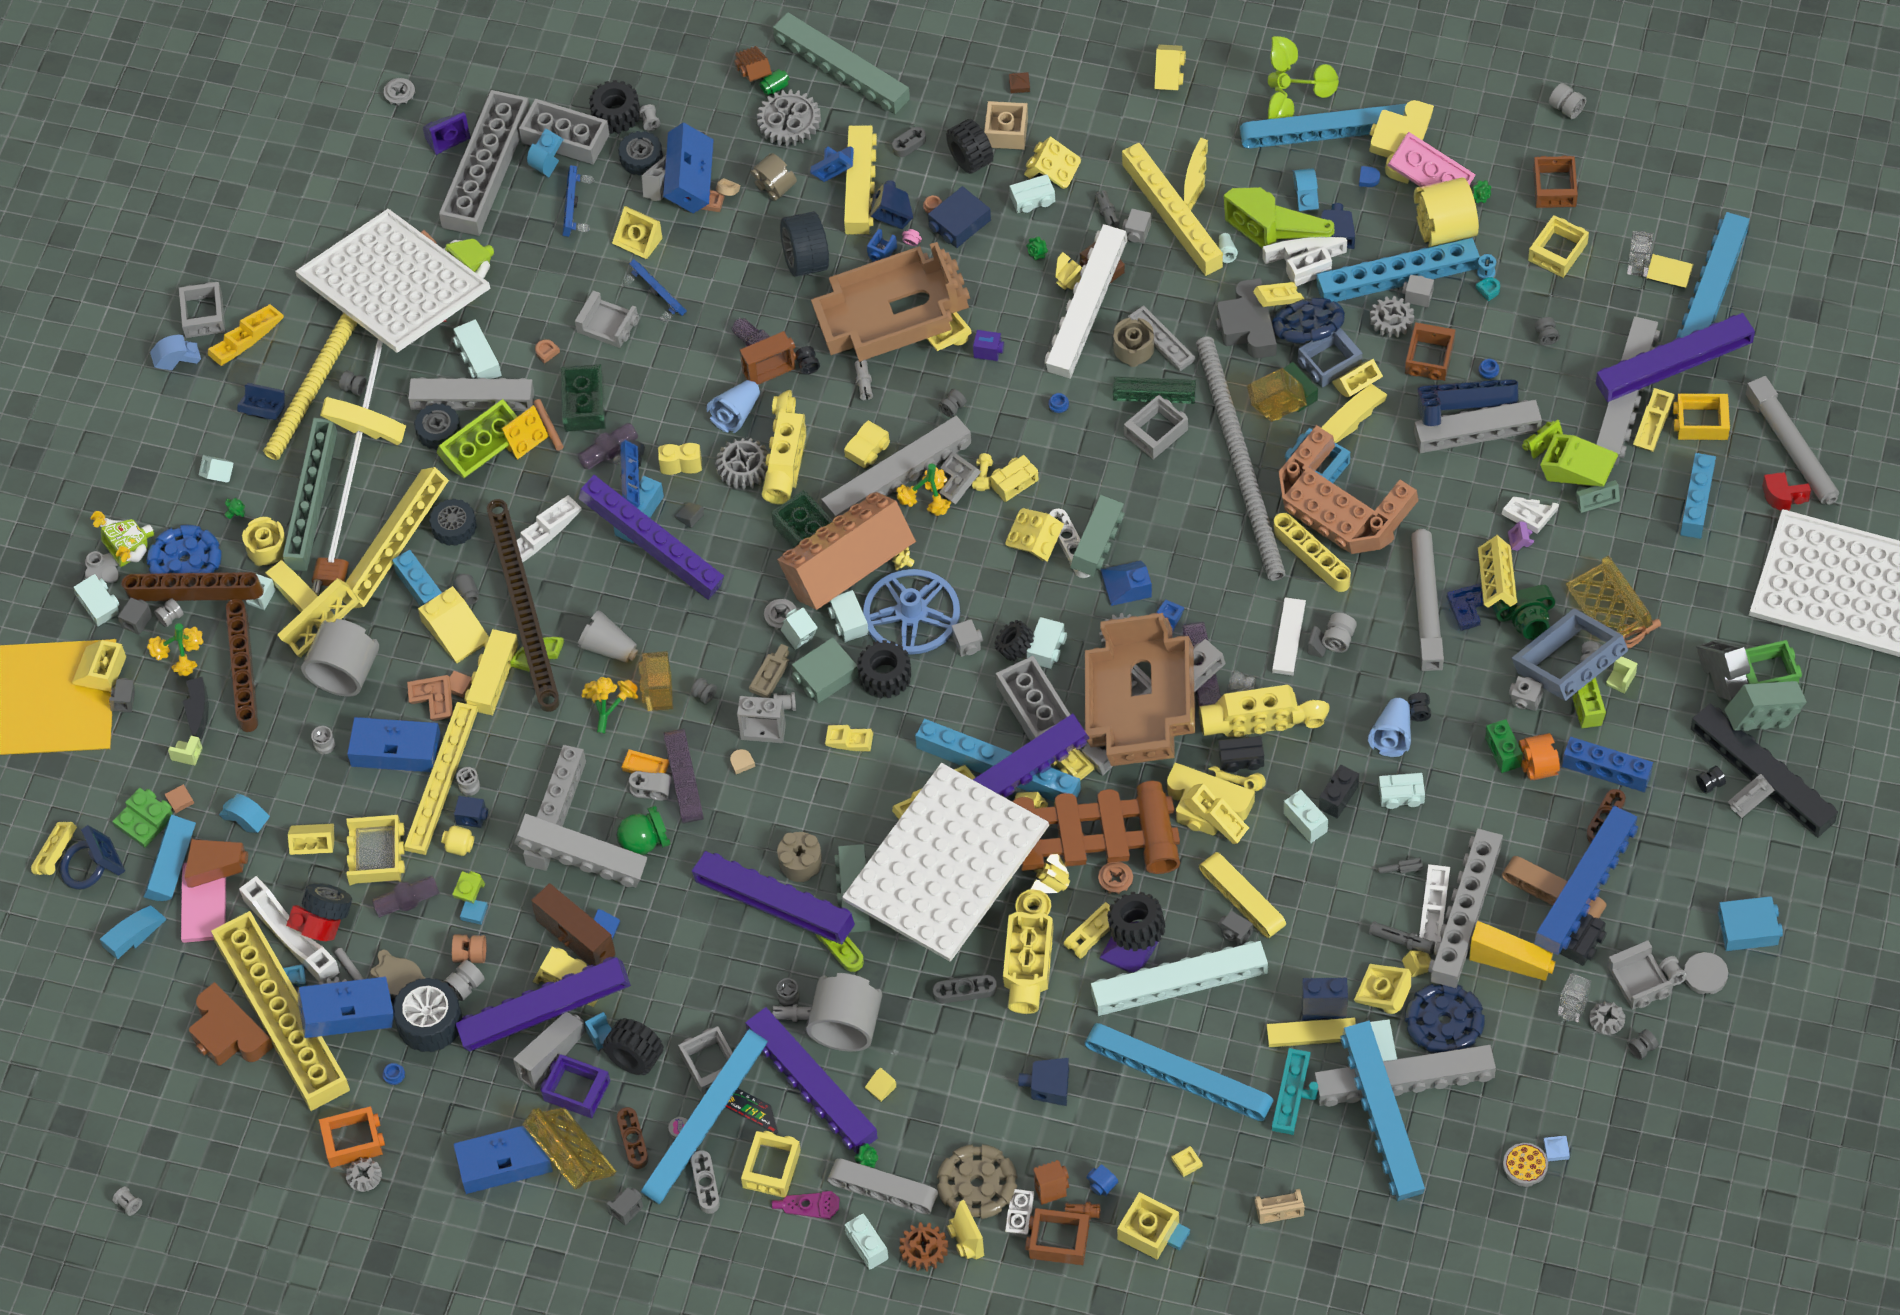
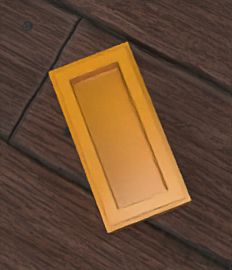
M628 750L621 768L622 771L629 773L636 771L666 773L669 760Z

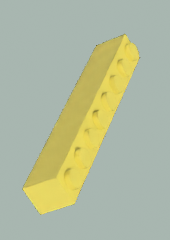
M1137 143L1123 150V167L1203 274L1207 276L1223 268V253L1142 145Z
M427 468L420 471L345 582L360 599V602L354 608H361L366 605L393 565L392 560L399 556L449 480L437 468ZM349 594L342 599L346 605L352 600Z

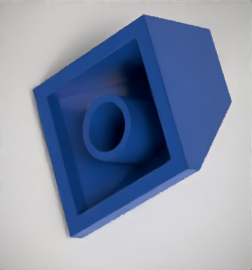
M1142 560L1101 569L1111 606L1152 597V583L1147 567Z

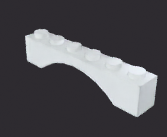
M257 876L239 888L243 901L319 982L322 981L325 984L327 983V978L332 979L340 973L336 960L323 946L311 938L301 935L302 932L286 926L289 919L288 913Z

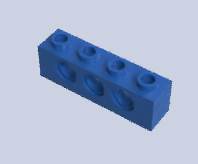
M1570 737L1564 752L1562 767L1645 792L1651 777L1653 762Z

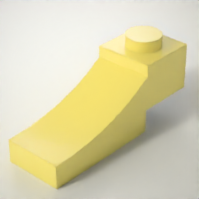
M1654 388L1637 432L1634 446L1654 452L1675 399L1674 394Z
M1204 783L1193 785L1182 800L1195 815H1199L1208 821L1232 844H1237L1249 829L1223 798H1216Z

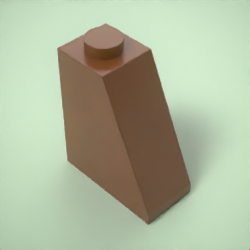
M192 839L184 876L187 887L193 888L241 873L244 864L248 862V851H245L243 843Z

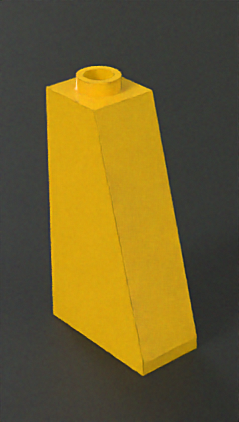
M1477 921L1471 940L1469 960L1546 981L1548 973L1553 974L1556 961L1552 960L1553 953Z

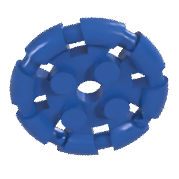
M180 525V528H170L164 531L155 539V544L150 546L147 554L150 574L213 573L215 570H218L222 556L221 550L218 548L220 544L216 537L208 530L203 531L201 527L196 525ZM182 535H183V538H184V539H180V540H177V541H176L175 537H179V536H182ZM182 556L190 557L185 562L180 561V558ZM203 564H204L205 566H207L206 569H205V568L201 569V567L203 566Z

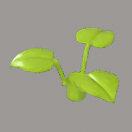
M1271 37V63L1277 71L1272 72L1268 76V85L1279 92L1273 94L1270 99L1268 119L1293 117L1294 103L1291 99L1287 98L1288 94L1282 90L1287 88L1290 83L1314 84V94L1321 98L1329 97L1337 90L1339 84L1338 75L1332 66L1326 64L1316 68L1314 80L1290 79L1288 74L1284 72L1290 70V65L1296 63L1298 59L1297 47L1291 40L1285 37Z

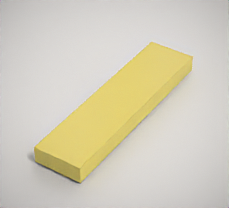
M1355 1018L1267 1024L1269 1047L1341 1042L1340 1036L1343 1035L1344 1028L1355 1025L1356 1021Z

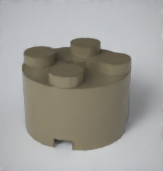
M772 153L760 161L750 172L757 179L754 182L760 190L766 189L769 197L776 201L794 186L797 179L792 171L788 173L785 168L787 164Z
M1126 318L1115 326L1113 349L1120 361L1128 364L1130 367H1136L1150 359L1154 353V332L1149 322L1138 318V320Z
M794 832L784 835L777 849L781 872L786 875V878L794 882L810 880L812 876L820 872L822 867L821 848L816 836L805 832Z

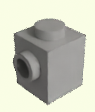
M1131 209L1128 219L1124 220L1122 230L1126 231L1127 240L1145 243L1151 227V213Z
M1410 275L1409 281L1404 282L1402 294H1405V303L1409 302L1410 304L1429 307L1433 294L1434 280L1423 276Z
M972 619L952 625V637L961 657L973 655L981 650L982 634L979 629H975Z

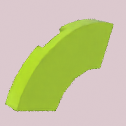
M544 637L543 640L548 658L557 659L564 644V638ZM521 647L511 659L510 665L514 668L530 671L524 647Z

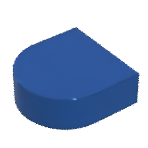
M1361 166L1359 186L1374 187L1380 182V172L1374 167Z

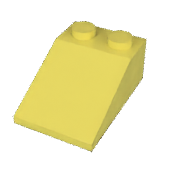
M453 586L418 608L421 622L456 664L484 646L488 636L465 600Z

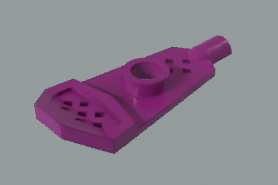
M832 1191L786 1196L783 1200H772V1209H783L787 1214L830 1220L839 1210L840 1198ZM809 1201L810 1205L804 1207L802 1206V1202Z

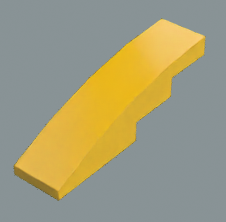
M269 304L240 320L239 327L224 334L222 342L208 349V356L220 366L224 365L265 336L283 319L284 315Z

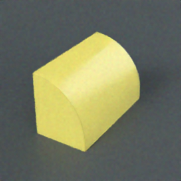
M1653 254L1647 278L1686 288L1694 264Z
M1371 359L1333 380L1332 383L1343 396L1350 397L1382 378L1383 375L1374 359Z
M334 824L291 826L288 832L290 855L333 853Z

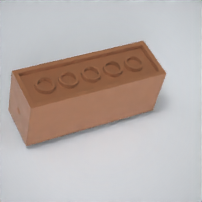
M875 492L869 494L861 503L851 506L845 514L835 517L833 522L827 526L819 528L811 537L800 541L799 545L795 548L785 551L783 556L777 559L797 600L817 610L915 543L916 540L897 501Z

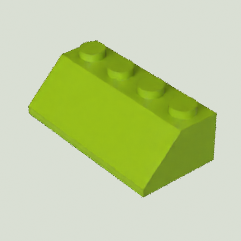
M502 399L439 445L436 453L449 469L465 479L509 446L502 428L514 420L517 415Z

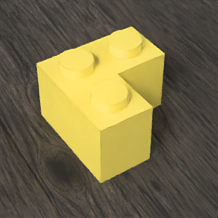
M1158 45L1156 52L1155 89L1178 90L1179 85H1183L1184 73H1180L1181 65L1184 66L1186 51H1182V46Z

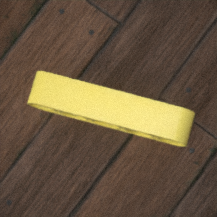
M1280 513L1274 518V535L1335 591L1344 592L1348 590L1351 577L1350 569L1289 514Z
M1215 852L1199 865L1202 874L1266 938H1271L1286 926L1283 916L1220 853Z

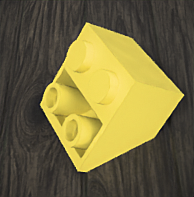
M101 640L87 646L72 683L111 692L112 687L116 685V680L126 659L122 644Z

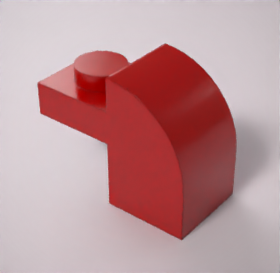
M1785 472L1764 475L1762 487L1765 499L1773 508L1780 511L1782 509L1790 511L1791 504L1809 502L1811 493L1809 484L1788 486Z
M294 905L286 926L302 932L301 935L308 938L331 941L335 939L341 920L319 917L303 907Z

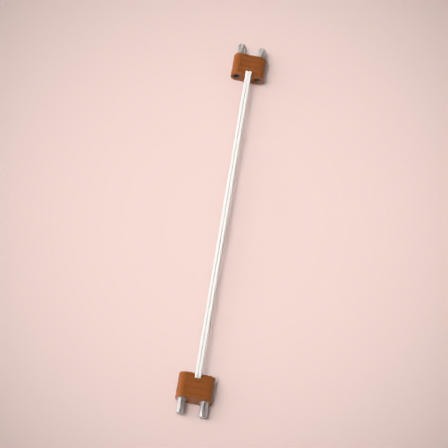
M379 339L363 403V408L366 409L369 407L383 342ZM357 431L329 557L316 559L312 583H314L312 590L316 595H319L321 585L330 586L337 578L344 582L346 579L349 562L343 559H334L362 438L363 432Z

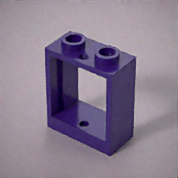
M560 1054L557 1061H553L550 1067V1075L548 1079L542 1082L540 1091L544 1101L593 1118L610 1083L608 1071ZM565 1070L594 1081L583 1103L554 1093Z

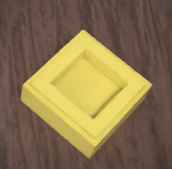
M1191 1146L1171 1157L1183 1177L1202 1167L1201 1160Z

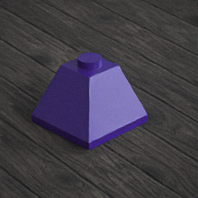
M464 112L438 119L423 127L425 139L435 155L471 139Z
M1111 937L1100 956V960L1129 973H1134L1145 967L1158 942L1156 941L1155 946H1148L1143 951L1142 949H1138V951L1130 949L1128 951L1124 949V946L1119 947L1117 942H1114Z

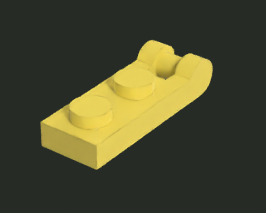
M1294 282L1257 286L1253 291L1263 307L1292 304L1304 299L1302 294L1297 292V286Z
M57 822L31 866L33 874L52 875L55 872V863L61 857L64 848L72 839L73 833L77 828L73 822Z
M1105 902L1064 941V946L1075 951V955L1078 958H1083L1088 950L1110 931L1107 916L1108 911H1110L1108 903ZM1080 938L1084 941L1081 945L1077 942Z

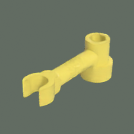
M1217 766L1208 768L1216 773L1215 777L1243 785L1244 788L1252 791H1259L1266 783L1264 776L1260 773H1254L1249 777H1242L1226 773Z

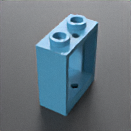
M1309 428L1305 434L1302 433L1298 437L1296 445L1287 450L1285 454L1286 462L1311 433L1312 429ZM1335 443L1334 449L1328 455L1334 459L1323 474L1315 472L1334 483L1350 464L1351 452Z

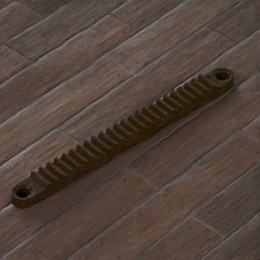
M494 499L488 503L487 512L540 708L543 711L552 712L560 704L559 695L508 506L505 501ZM496 507L503 508V511L500 514H494L492 512L493 509ZM551 696L554 698V701L550 704H545L543 699Z

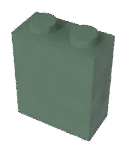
M833 637L792 664V677L797 684L801 683L807 696L810 699L814 698L817 703L825 700L859 677L857 664Z

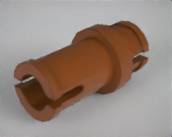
M1086 1202V1204L1066 1203L1065 1212L1087 1214L1090 1220L1091 1218H1100V1204Z

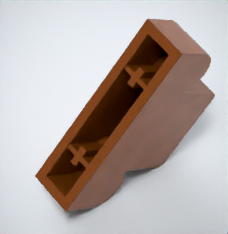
M215 982L198 995L196 1004L202 1018L189 1028L193 1041L197 1044V1050L203 1056L207 1054L220 1066L239 1050L244 1060L255 1062L273 1048L270 1037Z

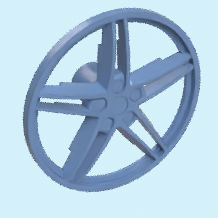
M908 569L891 573L878 581L866 597L863 614L868 623L869 634L878 643H882V640L886 639L876 631L875 625L902 621L903 650H906L908 654H921L941 646L952 636V625L959 622L960 605L956 592L942 577L925 570ZM922 576L933 581L918 591L914 588L906 589L902 583L898 582L897 578ZM890 581H892V583L901 593L900 598L895 592V590L891 587L889 583ZM939 583L940 585L924 600L923 598ZM886 584L897 605L870 614V606L875 594ZM943 587L949 593L953 602L952 618L927 607ZM918 621L946 629L937 639L924 645L914 646ZM907 626H913L910 646H906Z

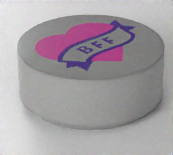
M676 1117L670 1121L668 1129L673 1139H676L688 1121L686 1118Z

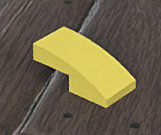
M828 725L825 745L850 751H871L873 731L871 729H850L849 725Z

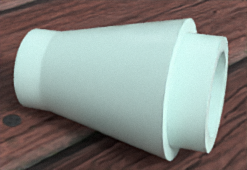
M1228 233L1221 234L1219 236L1218 248L1223 253V262H1233L1238 251Z

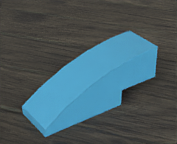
M150 905L121 921L101 937L100 941L103 948L116 959H119L131 947L136 949L166 921V918Z

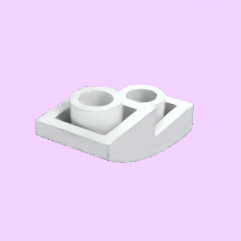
M1015 1189V1196L1013 1195L1008 1209L1005 1232L1028 1235L1034 1191Z

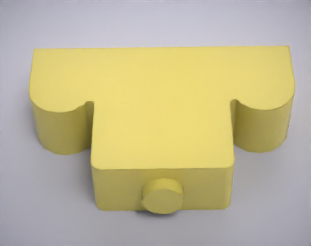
M1413 100L1405 106L1404 115L1382 110L1378 123H1373L1370 135L1373 137L1369 151L1388 158L1385 173L1389 178L1408 184L1409 179L1387 165L1408 132L1423 141L1433 113V105Z
M1174 763L1167 779V793L1169 796H1172L1173 800H1180L1176 808L1177 823L1188 826L1193 831H1202L1210 835H1216L1218 829L1199 815H1195L1182 801L1193 785L1202 783L1205 784L1216 798H1223L1243 821L1248 817L1255 802V791Z

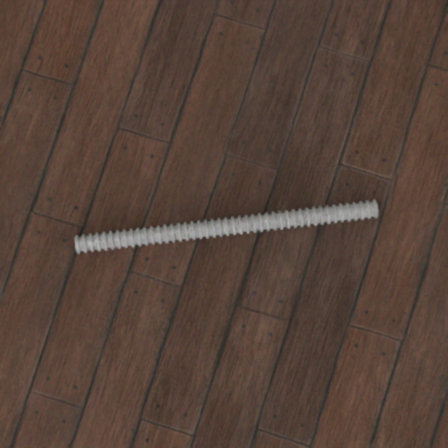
M1203 337L1196 342L1201 363L1209 384L1212 399H1214L1213 402L1228 446L1231 461L1233 462L1239 487L1241 488L1244 503L1246 504L1247 513L1251 520L1252 529L1256 536L1255 539L1262 562L1264 563L1267 578L1271 581H1276L1285 576L1284 566L1280 559L1277 543L1272 532L1269 517L1267 516L1264 501L1262 500L1259 485L1257 484L1256 475L1252 468L1251 459L1249 458L1243 433L1239 426L1238 417L1231 400L1232 398L1212 337Z

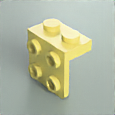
M1050 136L1044 142H1039L1033 150L1035 154L1026 163L1028 168L1024 175L1031 179L1039 172L1043 175L1048 174L1051 181L1065 189L1069 186L1081 159Z
M1022 508L1016 516L1005 545L1010 548L1030 552L1039 559L1048 562L1064 524L1050 514Z

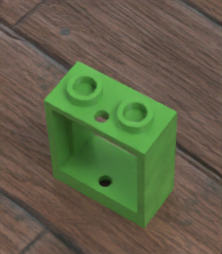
M1787 640L1745 649L1750 665V673L1746 674L1748 684L1797 681L1799 684L1802 671L1800 666L1795 663L1794 649L1789 647ZM1782 657L1788 675L1758 682L1751 663Z

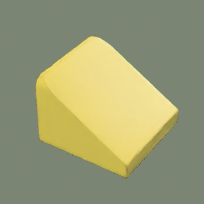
M1409 951L1402 959L1405 968L1411 972V977H1415L1428 972L1431 958L1428 953L1422 951Z
M879 1068L867 1083L865 1089L882 1102L896 1088V1081L882 1068Z

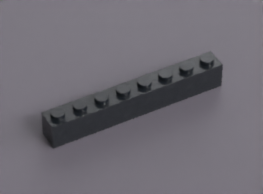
M1709 703L1692 718L1690 729L1749 780L1753 781L1762 774L1775 790L1769 797L1817 838L1836 822L1838 811H1836V808L1831 803H1827L1822 799L1815 789L1809 788L1800 776L1794 775L1789 771L1787 766L1775 759L1768 749L1762 748L1753 736L1746 734L1743 730H1734L1730 720L1720 708L1714 707Z

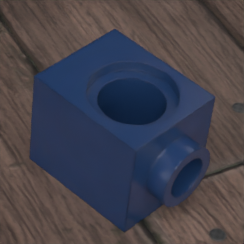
M458 796L454 812L456 825L482 828L483 820L486 821L488 817V808L485 807L484 799Z

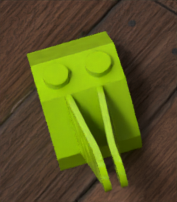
M1261 187L1232 188L1224 194L1225 220L1262 249L1263 246L1275 244L1276 239L1331 237L1334 234V223L1331 220L1275 205V197Z

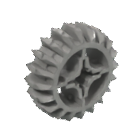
M743 437L741 441H737L734 438L732 444L727 442L726 447H721L720 453H717V460L715 462L717 474L721 477L722 482L726 481L728 487L734 484L735 489L739 486H742L744 490L746 486H750L753 489L754 483L760 485L761 480H765L768 470L766 457L770 453L766 450L765 445L760 444L759 440L753 443L752 438L748 441H745Z

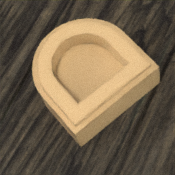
M723 178L718 181L716 190L720 194L732 196L739 192L740 185Z
M739 749L732 753L730 761L735 774L755 767V762L748 751Z

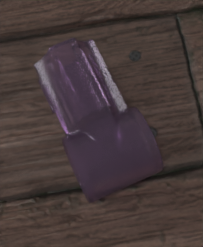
M745 318L736 320L732 327V332L745 343L746 347L770 337L764 330L756 329Z

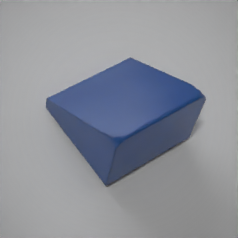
M598 909L594 920L612 935L613 940L620 919Z

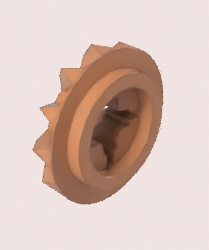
M1111 862L1105 864L1100 869L1098 879L1102 889H1106L1109 893L1116 892L1119 894L1121 891H1127L1128 887L1132 885L1133 873L1128 865L1122 862ZM1112 875L1115 877L1120 876V882L1116 880L1112 882Z

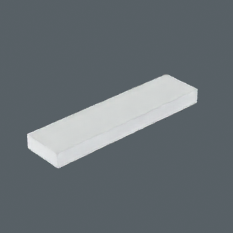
M1285 598L1272 673L1294 675L1306 600Z

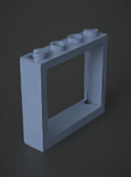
M1574 608L1514 655L1512 660L1518 674L1542 683L1544 689L1566 701L1628 652V648L1623 635ZM1582 629L1606 642L1561 679L1537 666Z

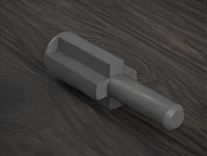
M1421 857L1399 860V863L1395 865L1378 867L1379 874L1399 870L1400 873L1423 870V863Z

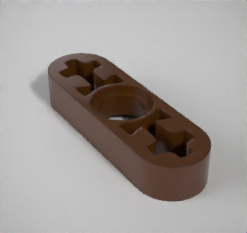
M1612 789L1606 794L1587 828L1586 837L1590 843L1595 838L1593 833L1604 823L1600 815L1602 813H1610L1612 807H1610L1612 799H1615V797L1619 798V801H1616L1614 806L1623 809L1626 799L1623 791Z
M622 1108L617 1114V1120L628 1162L635 1169L644 1168L648 1163V1154L637 1113L633 1108ZM626 1115H629L632 1127H627ZM635 1133L639 1136V1139L634 1143H630L626 1140L629 1134ZM638 1148L641 1157L640 1161L635 1159L634 1149Z

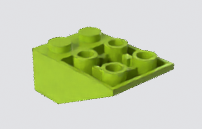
M1555 434L1540 465L1547 481L1604 487L1618 457V453L1574 435Z

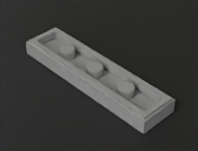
M1144 305L1128 316L1131 320L1141 318L1151 324L1154 332V347L1179 372L1195 362V356Z

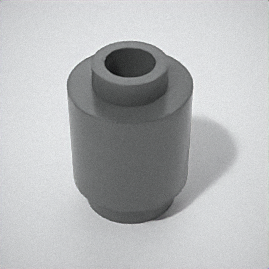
M468 574L458 575L453 581L455 590L468 606L475 604L479 600V591L473 577Z

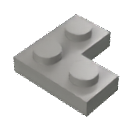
M952 452L940 467L952 477L939 493L956 504L981 471Z

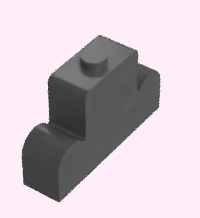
M1261 278L1241 281L1236 286V299L1217 303L1218 319H1215L1217 331L1221 330L1225 346L1247 343V352L1253 358L1276 356L1277 344L1268 306L1263 307L1253 292L1257 286H1262Z
M1718 640L1696 646L1702 668L1707 675L1711 674L1717 696L1731 701L1743 685L1748 684L1746 674L1750 673V665L1745 648Z

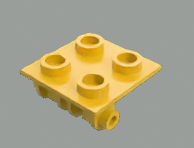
M534 405L502 428L509 443V446L506 448L509 452L513 451L517 460L549 437Z

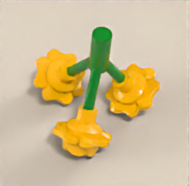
M933 463L928 465V469L925 471L926 476L917 485L911 487L901 485L896 489L898 492L897 499L900 504L912 507L913 504L917 503L915 499L917 490L925 484V488L927 490L931 489L934 494L932 496L933 502L928 504L927 511L935 516L946 514L948 508H950L951 501L941 499L940 494L937 492L947 482L944 470L938 471V468Z
M178 623L175 625V635L168 640H161L159 636L150 638V644L147 645L151 657H156L159 661L162 658H168V653L170 652L168 644L175 640L178 641L179 661L172 666V669L179 676H189V674L193 673V669L197 667L195 661L187 659L184 648L188 652L198 650L199 645L203 644V633L198 631L197 627L185 628L183 633V625Z
M600 677L597 682L591 681L585 684L581 696L582 698L592 699L599 712L597 733L605 734L608 715L621 701L623 702L626 698H638L636 694L638 688L632 681L617 682L620 693L607 711L606 699H608L609 693L616 691L617 685L613 684L610 678Z

